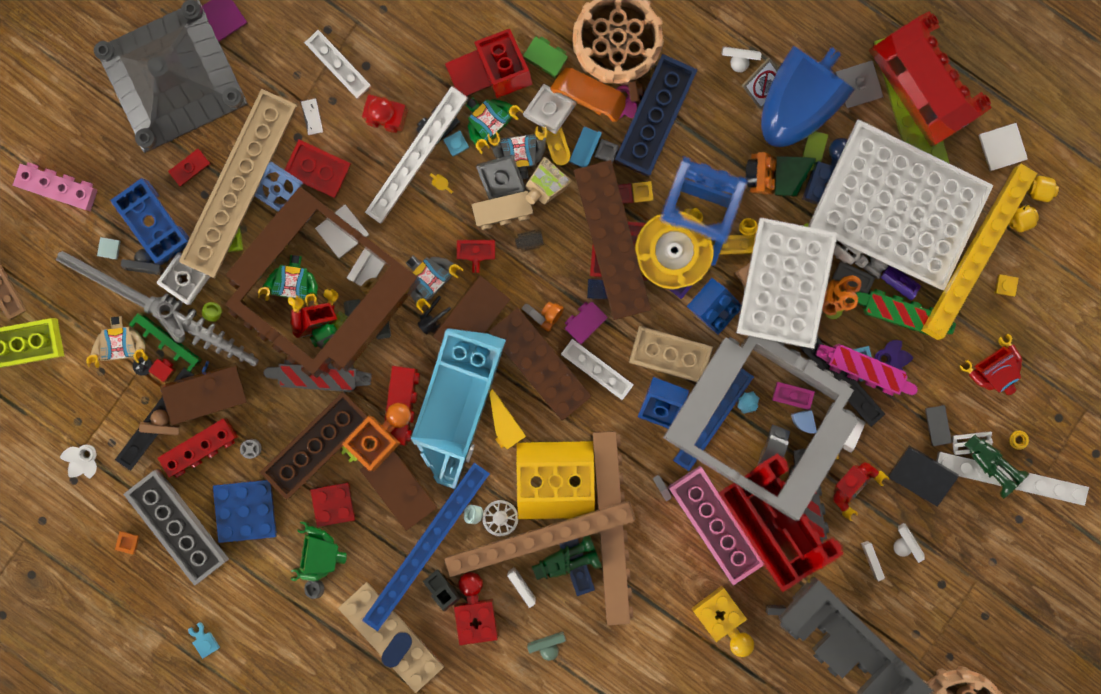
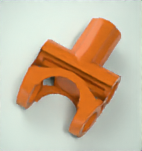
M850 275L843 277L840 281H829L822 311L827 315H836L837 311H849L855 308L858 303V296L855 293L861 288V280L856 276ZM854 281L858 286L851 287L848 282ZM848 297L854 299V302L850 304L845 301Z

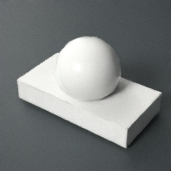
M722 47V55L732 56L730 64L735 72L746 71L749 67V59L761 60V52Z
M906 524L899 525L898 531L903 538L895 541V553L905 557L912 552L918 563L923 561L925 555Z

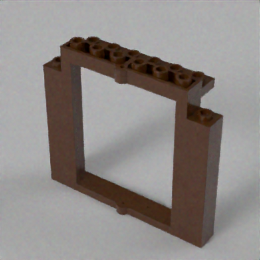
M299 187L227 272L226 276L230 279L228 283L237 291L225 305L229 308L228 313L235 319L240 317L244 320L242 324L249 330L253 328L259 332L257 336L264 342L267 340L272 342L273 345L271 347L279 354L282 351L287 354L286 359L293 365L297 363L303 367L301 371L308 377L313 375L318 378L321 373L326 376L331 371L327 367L330 362L337 370L343 369L347 372L419 285L420 280L357 229L353 228L302 187ZM317 211L389 268L318 355L312 359L247 308L243 299Z

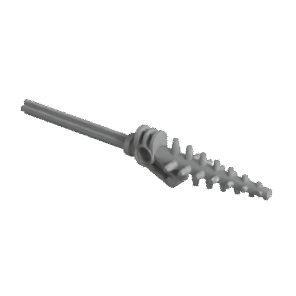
M63 251L58 253L56 261L143 307L144 312L152 313L175 342H183L185 340L184 331L195 336L192 342L193 345H196L202 339L206 341L205 349H208L212 344L217 347L215 352L218 354L224 350L228 352L227 357L229 358L234 355L240 358V362L246 361L251 366L258 364L259 359L255 358L253 353L249 354L243 351L244 346L238 348L233 345L235 341L233 338L229 341L223 339L224 331H221L218 335L213 333L214 324H211L208 329L203 327L202 325L205 321L203 316L197 323L194 322L192 319L196 310L192 309L187 316L179 313L183 302L180 300L176 301L175 297L170 298V295L166 293L163 297L152 296L149 298ZM163 311H168V312H170V313L167 314V315H162V314H161Z

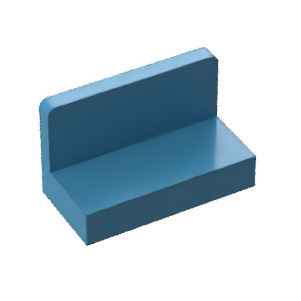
M584 126L569 162L581 168L587 167L602 132H596Z

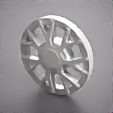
M504 500L490 503L483 512L484 527L495 536L510 534L518 524L516 508ZM500 503L506 504L504 511L499 510ZM491 506H494L497 510L494 514L488 510ZM512 508L515 514L508 517L506 512ZM493 516V521L486 522L485 517ZM508 519L515 521L514 526L507 524ZM494 523L498 525L495 532L490 529ZM505 525L507 532L501 533L500 526Z

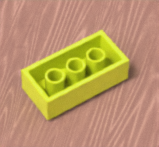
M56 318L0 328V368L64 356L58 319Z

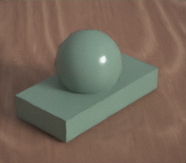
M559 632L529 642L527 648L529 653L540 650L542 658L551 661L556 659L559 654V648L556 644L565 642L566 637L564 632Z

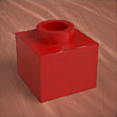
M164 358L157 359L149 369V372L162 382H168L176 372V369L170 360Z

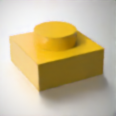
M651 181L632 183L634 203L653 201Z
M999 274L995 294L1015 297L1019 278Z

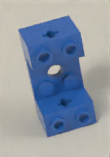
M141 178L110 201L155 264L163 265L178 252L180 253L184 250L190 238L182 227L176 225L158 200L159 195L151 183ZM147 216L154 218V224L150 227L146 226L144 222Z

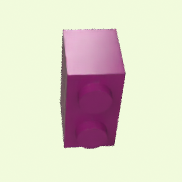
M592 301L589 304L585 302L578 309L580 313L576 317L572 315L565 322L567 326L564 329L580 345L608 318Z

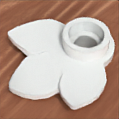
M93 446L70 447L61 454L60 458L62 460L70 462L68 467L69 477H78L84 473L90 479L96 473L95 458L97 453ZM86 450L90 452L88 458L84 455Z

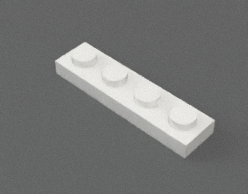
M319 30L304 42L357 99L372 87Z
M573 339L561 353V355L621 400L624 399L633 387L631 382Z

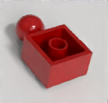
M368 94L362 118L368 126L378 128L380 125L386 131L397 134V131H403L408 108L404 104Z
M467 572L460 577L458 582L459 590L467 596V602L454 605L459 646L498 640L493 599L479 601L478 594L482 590L483 581L477 573ZM474 618H477V621H481L478 626L471 623Z

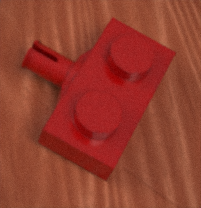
M457 240V259L472 261V273H475V266L476 273H480V261L495 260V240Z

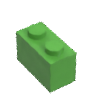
M535 36L523 58L556 79L568 60L567 52L560 47L555 49L549 45L550 42L547 39Z

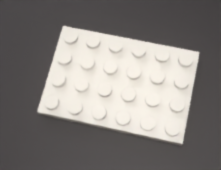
M760 218L736 333L814 349L837 233Z

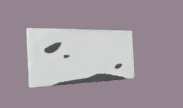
M316 98L301 101L308 135L323 132Z

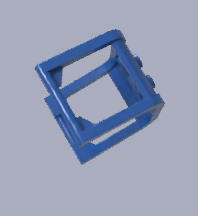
M683 157L660 221L694 230L716 240L713 245L714 253L711 263L712 266H715L722 245L728 237L747 179L741 176L739 178L732 176L726 171H718L712 169L709 165L692 162L689 158ZM680 192L726 207L727 211L723 222L706 227L684 219L675 207ZM673 247L671 251L677 253L678 249Z

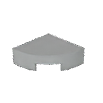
M525 304L522 307L534 320L541 325L543 324L545 318L529 304Z
M659 475L654 477L653 480L665 501L671 499L672 496Z

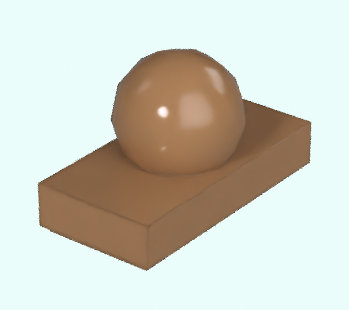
M165 410L154 411L150 418L151 422H140L139 432L178 435L180 428L178 424H169L170 418Z

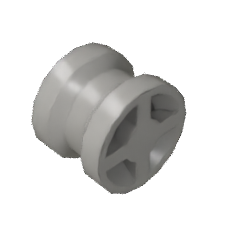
M871 257L870 263L863 269L879 279L881 272L886 270L888 265Z
M256 439L246 440L240 447L241 454L248 459L257 457L262 449L261 444Z

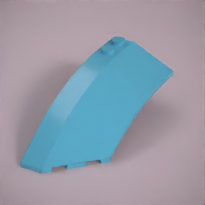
M446 329L430 384L411 437L414 445L416 444L419 448L420 455L427 467H430L434 479L441 485L453 489L457 486L506 342L504 339L486 333Z

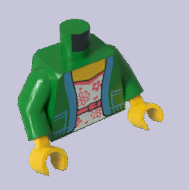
M473 97L465 105L472 112L468 117L469 123L467 125L470 139L476 145L478 151L483 154L482 147L487 146L488 149L490 148L487 135L489 134L490 138L493 139L496 136V132L499 133L512 120V117L518 120L519 118L516 116V113L518 111L523 113V110L517 105L513 106L506 101L497 99L490 101L486 99L480 104Z
M290 255L289 266L280 265L279 268L273 270L267 277L263 287L258 290V298L265 294V301H268L270 292L271 295L296 298V295H298L301 299L305 300L307 307L311 301H314V305H318L316 298L318 285L309 269L300 268L302 257Z

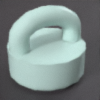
M468 505L463 514L465 522L469 524L479 523L483 517L482 507Z

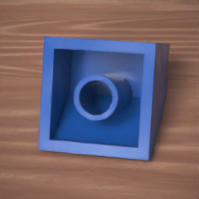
M653 377L638 418L669 428L686 401L689 390Z

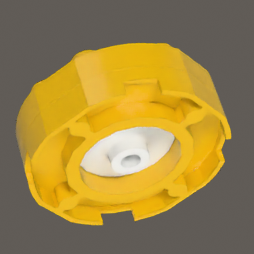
M680 212L684 219L704 225L694 216ZM662 214L653 217L642 228L636 242V254L640 270L649 281L665 289L674 290L697 283L706 274L712 263L714 250L711 238L694 230L660 221ZM673 247L678 249L677 254L671 253Z

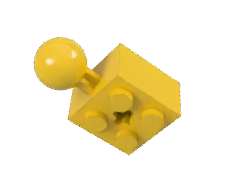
M720 586L692 607L695 615L716 642L728 635L731 639V651L736 656L747 657L753 652L755 647L753 638L747 633H740L737 629L747 618L723 586ZM717 610L720 612L724 611L722 617H716Z

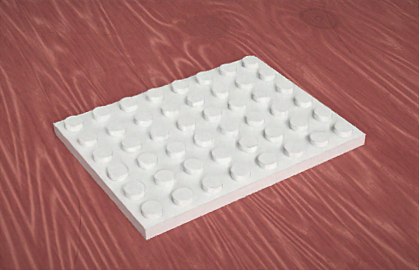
M857 120L808 227L837 233V241L944 291L993 185L863 121Z

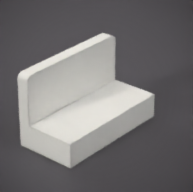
M364 248L347 278L362 286L366 280L377 278L384 263Z

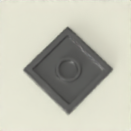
M513 154L477 164L476 168L489 200L526 190Z

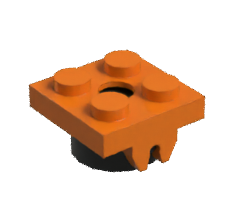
M766 152L751 154V159L748 160L746 166V183L748 188H750V193L773 195L776 185L774 171H776L777 163L774 156Z

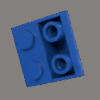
M711 278L687 307L703 323L719 335L739 313L742 305L723 285Z

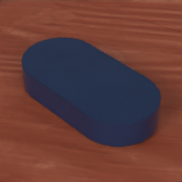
M402 631L393 637L381 657L385 666L393 668L400 663L412 645V637L409 633Z

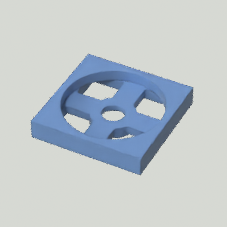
M270 162L266 167L255 197L279 212L284 204L274 203L276 198L281 196L288 201L295 191L302 186L303 182L273 162ZM272 172L280 174L277 181L274 182L267 178V175ZM286 180L292 182V193L284 188ZM263 185L269 188L270 194L268 197L264 194ZM275 185L280 187V192L274 191Z

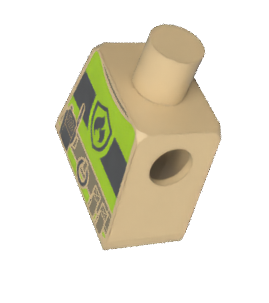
M544 157L525 185V188L529 191L525 198L530 204H534L537 200L547 204L565 191L572 181Z

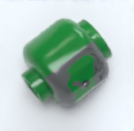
M326 323L312 331L313 336L310 337L314 347L318 346L322 350L336 333L337 328L334 324Z

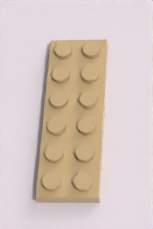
M366 582L338 609L381 656L398 632L403 631L410 634L412 645L400 663L393 667V669L416 693L444 668V665L394 611L391 612L378 632L362 621L379 597V594Z

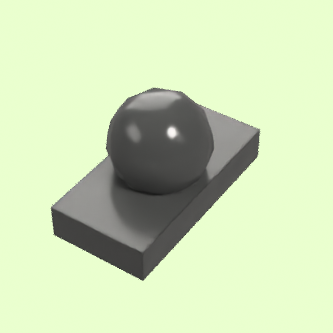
M140 249L136 252L134 261L121 260V266L125 270L155 275L163 274V267L158 264H152L153 260L145 249Z

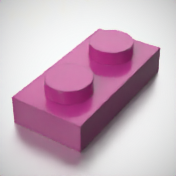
M777 382L772 400L810 410L815 391Z

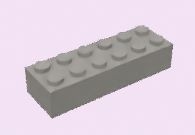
M159 469L152 471L124 493L127 500L194 586L229 560Z

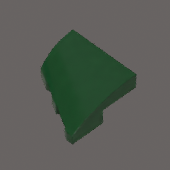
M777 156L775 195L797 197L803 182L809 176L810 169L816 163V158Z

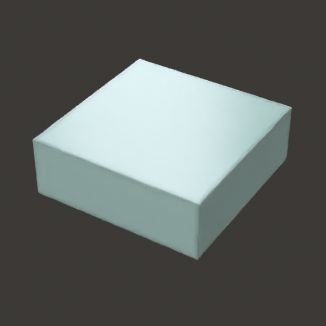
M100 237L97 256L117 260L121 241Z

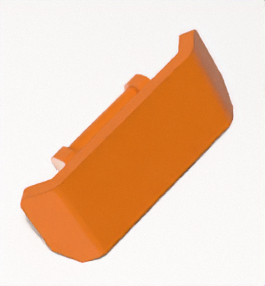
M565 68L560 72L550 88L553 93H561L575 100L576 103L596 112L598 115L602 113L607 115L612 122L619 120L626 107V96L622 92L573 68Z

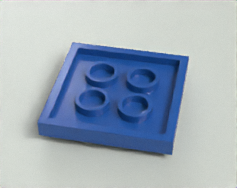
M267 480L213 485L218 543L277 537L272 485Z

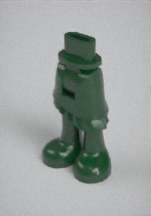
M976 435L964 444L970 450L969 453H973V459L983 469L984 473H988L989 478L993 476L1001 484L1000 496L1003 499L1029 476L1028 472L1020 471L1002 457L1003 455L1000 453V450L994 448L984 439L980 440ZM1000 466L1012 478V480H1010L997 467Z
M587 535L583 537V541L570 549L567 545L565 549L561 548L543 560H539V564L532 566L536 579L540 580L542 578L548 579V576L549 578H555L570 574L571 570L587 564H592L596 569L602 568L591 537ZM586 551H591L579 558L569 560V558Z

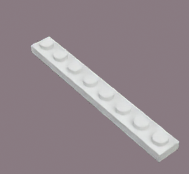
M454 87L449 89L365 211L366 214L380 224L383 223L468 100L467 96Z
M938 452L936 461L959 474V476L1001 486L993 476L989 478L988 473L985 474L975 460ZM1000 466L997 467L1010 480H1012V478ZM1029 473V476L1018 485L1016 490L1085 506L1089 487Z

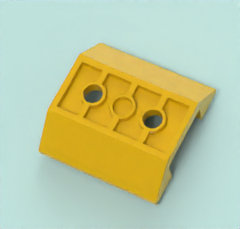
M593 441L517 442L518 519H566L595 511ZM535 476L540 477L542 480V484L539 487L531 485V479ZM572 476H578L581 480L580 484L576 487L571 486L569 483Z

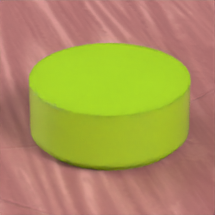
M208 302L203 306L202 316L204 319L211 322L220 319L222 308L217 303Z

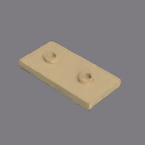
M639 326L629 363L697 382L709 363L713 346Z

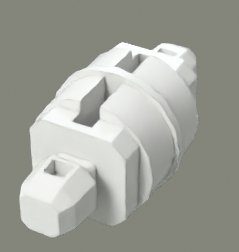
M836 240L833 255L837 259L850 265L855 262V264L862 268L868 264V259L861 254L862 252L845 244L840 246ZM847 250H851L854 254L851 255Z

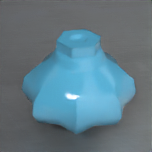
M754 391L744 392L738 398L739 403L737 407L744 414L752 413L758 408L760 398L755 395Z

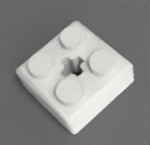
M178 252L157 281V284L185 304L190 305L210 276L180 263L179 260L182 253ZM187 274L188 281L181 283V275L185 276Z

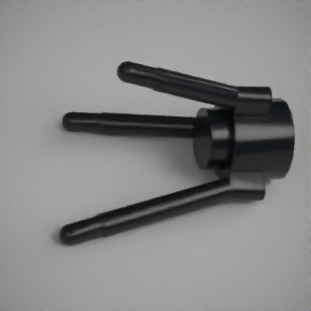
M438 296L433 301L430 308L420 316L421 320L417 323L426 335L430 332L434 333L440 325L437 323V320L451 310V307H448L436 317L428 316L441 299V296Z

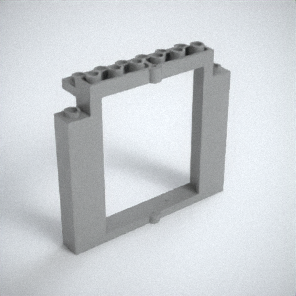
M748 335L740 347V343L735 339L725 338L663 438L797 521L859 421L854 418L855 414L842 410L854 390L850 388L851 385L846 381H838L833 378L834 374L825 369L822 371L817 368V364L814 361L800 357L801 354L796 350L785 348L783 342ZM752 350L835 400L778 497L694 446Z

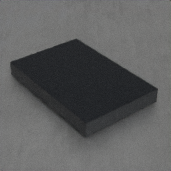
M909 445L888 477L938 507L958 479L959 474Z

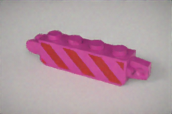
M819 344L815 355L825 360L826 364L831 365L830 370L841 373V370L848 373L847 377L856 381L859 378L866 380L865 384L876 388L878 385L883 388L882 392L891 396L894 393L900 395L901 391L914 395L918 390L915 384L906 381V372L841 344H836L833 347Z

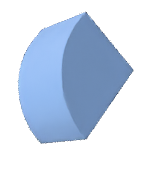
M812 410L791 414L793 423L798 429L807 433L817 432Z

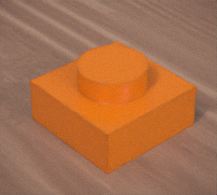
M119 531L115 550L134 555L140 535Z

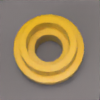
M746 218L739 224V231L743 235L753 236L757 233L758 225L754 219Z
M1014 431L1009 437V443L1014 449L1021 450L1027 447L1029 437L1024 431ZM1018 436H1020L1022 439L1019 444L1016 443V438Z

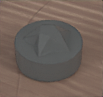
M320 580L308 581L304 587L306 596L310 599L320 598L324 593L323 583Z

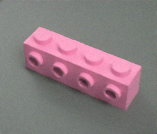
M27 162V165H19L13 186L91 212L98 191L92 188L93 184L82 181L81 184L74 182L75 178L63 175V178L56 176L57 172L46 168L44 172L37 170L39 166Z

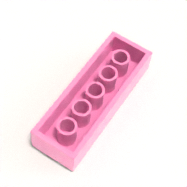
M698 466L668 486L732 585H735L764 566V563L701 466Z

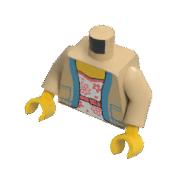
M122 316L110 317L111 329L101 331L93 345L90 356L86 359L89 368L93 362H95V367L99 368L100 363L98 359L100 361L134 358L139 363L140 357H143L145 361L148 360V357L145 354V340L132 327H123Z

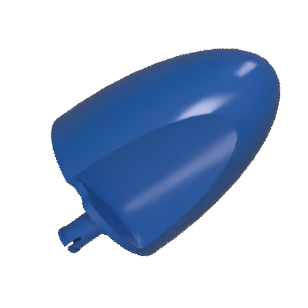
M793 46L771 83L763 106L761 130L768 144L775 147H786L805 139L825 124L847 101L855 89L831 72V68L842 54L837 51L831 58L836 51L831 47L823 60L817 62L797 47Z

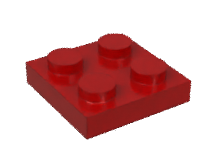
M349 482L310 489L317 527L356 520Z

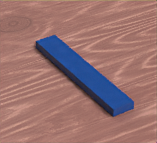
M740 369L694 446L702 451L706 448L754 376L744 369ZM680 449L673 461L690 471L697 459Z

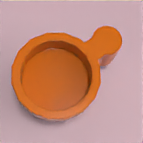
M548 302L541 312L545 316V321L540 327L550 332L553 325L561 317L564 307Z

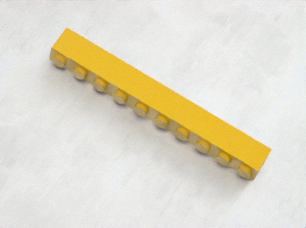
M1023 164L1013 168L921 331L936 340L945 337L1037 175L1035 171Z

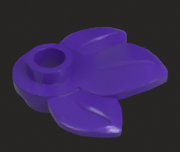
M900 340L890 341L883 350L878 351L875 355V359L881 361V357L885 355L887 357L885 364L902 371V367L910 363L913 357L908 352L901 350L902 341Z

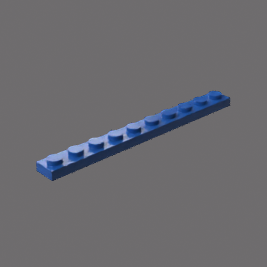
M473 463L362 619L363 622L377 632L484 483L490 474L489 472Z

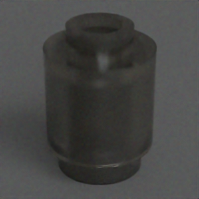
M531 230L519 233L518 238H515L516 247L521 249L522 252L539 249V246L544 245L541 231Z

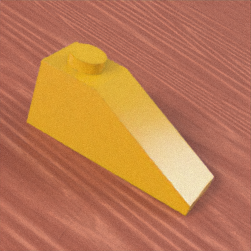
M492 389L489 393L495 432L498 436L495 440L501 448L505 447L508 450L526 437V435Z

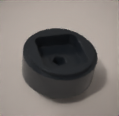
M140 357L139 363L134 360L133 370L138 375H148L153 362L150 358L145 361L143 357Z

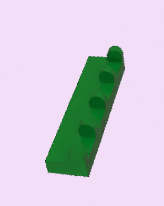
M137 313L130 322L129 326L132 328L138 323L146 329L143 337L147 338L151 333L161 341L158 346L160 350L167 345L177 354L173 358L174 361L177 362L182 357L189 362L190 366L187 368V371L191 372L202 361L199 356L182 343L175 342L168 332L143 313Z

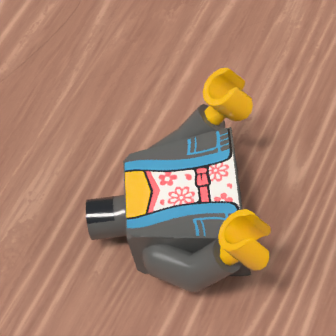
M537 126L535 134L501 139L498 132H496L497 137L495 139H491L488 134L487 137L494 157L498 159L513 154L522 179H529L528 168L535 167V164L541 161L546 150L547 127H545L543 133L538 131Z
M413 255L406 264L420 280L419 285L411 293L417 308L422 313L424 312L422 310L424 305L430 308L428 302L452 276L458 278L456 271L458 269L463 271V268L445 258L434 256L429 259L426 257L420 262Z

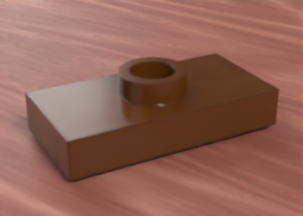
M639 81L629 82L630 100L632 102L642 100V96H644L642 84Z

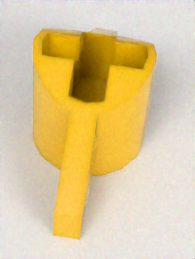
M432 173L430 174L433 178L432 185L439 190L446 189L451 194L453 193L447 187L448 180L440 174L436 176Z

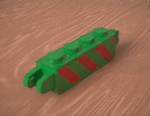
M875 289L874 292L870 291L868 294L855 293L858 296L857 304L864 306L863 312L865 315L928 335L921 330L934 308L929 307V310L922 308L920 303L911 301V304L903 302L904 298L896 295H893L892 298L885 296L886 292ZM952 323L946 334L954 333L956 323Z

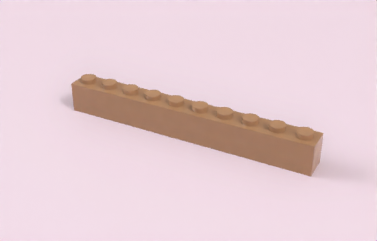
M616 431L592 432L598 510L625 502L624 492H620V485L623 484V473H619V465H622V456L617 452V446H621L620 435H616ZM623 525L600 531L607 625L630 624V618H633V607H629L628 600L632 599L631 588L627 587V580H631L630 568L626 569V561H629L628 549L625 550L624 542H628L627 530H623Z
M629 500L447 556L444 560L449 576L452 577L630 523L636 518Z

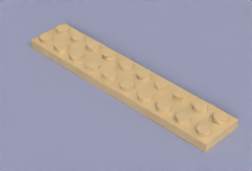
M261 89L181 255L180 263L212 278H216L257 192L266 167L271 162L297 108L296 104Z

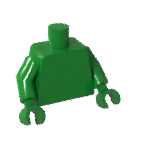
M300 522L305 525V530L297 529L299 533L308 532V535L305 534L300 568L291 570V572H296L298 575L297 577H291L292 581H296L299 578L317 581L326 577L329 572H334L336 563H346L347 554L345 552H338V545L334 543L333 537L320 528L309 526L307 522Z

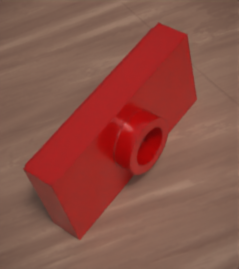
M198 148L168 172L179 187H182L211 163Z

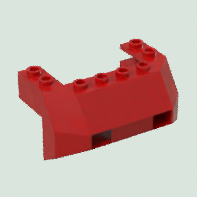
M929 11L918 16L874 45L869 52L932 147L968 125L992 107L989 97L983 95L982 92L973 98L970 97V90L959 80V73L956 69H952L948 63L949 58L939 49L937 39L930 35L931 32L940 26L938 25L937 17Z
M776 454L744 477L778 497L786 484L779 477L789 470L788 464L782 456L780 457L779 454ZM732 483L718 492L782 593L844 554L841 544L833 537L821 543L818 532L811 528L809 525L810 521L804 513L799 520L795 521L736 483Z

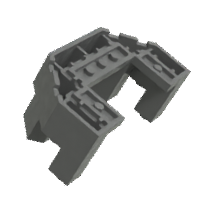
M812 576L792 597L794 601L778 617L781 621L779 625L796 640L800 638L804 642L816 628L823 634L827 631L828 633L812 648L815 652L813 656L821 664L825 661L829 665L827 669L835 677L839 675L842 679L859 662L857 666L865 674L869 672L872 676L857 691L858 694H931L933 692L913 670L897 657L815 576Z

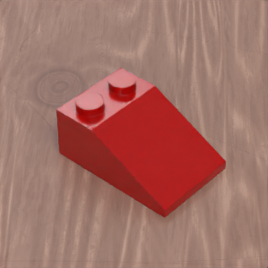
M510 28L474 42L496 98L532 85L529 69Z

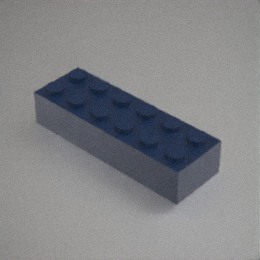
M662 54L618 151L615 163L648 178L650 177L698 69Z

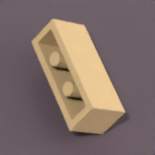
M528 191L472 204L477 228L481 227L482 230L493 228L492 224L500 223V226L512 223L511 220L519 218V221L530 219L533 211L531 204L525 198Z

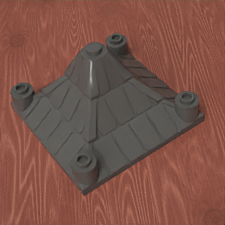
M187 0L180 9L110 42L100 41L94 47V54L100 59L134 130L135 141L141 146L144 153L248 105L199 0Z

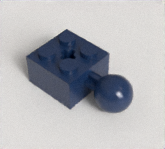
M837 138L830 144L829 155L832 158L830 165L819 161L814 164L802 200L816 205L819 204L826 189L825 184L829 182L848 141L847 139Z

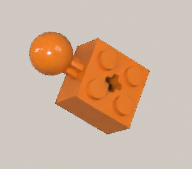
M402 403L392 404L387 409V420L382 425L373 416H368L342 445L369 471H375L399 446L400 442L390 432L394 428H401L409 423L411 418L409 408ZM369 440L375 441L374 447L369 448Z

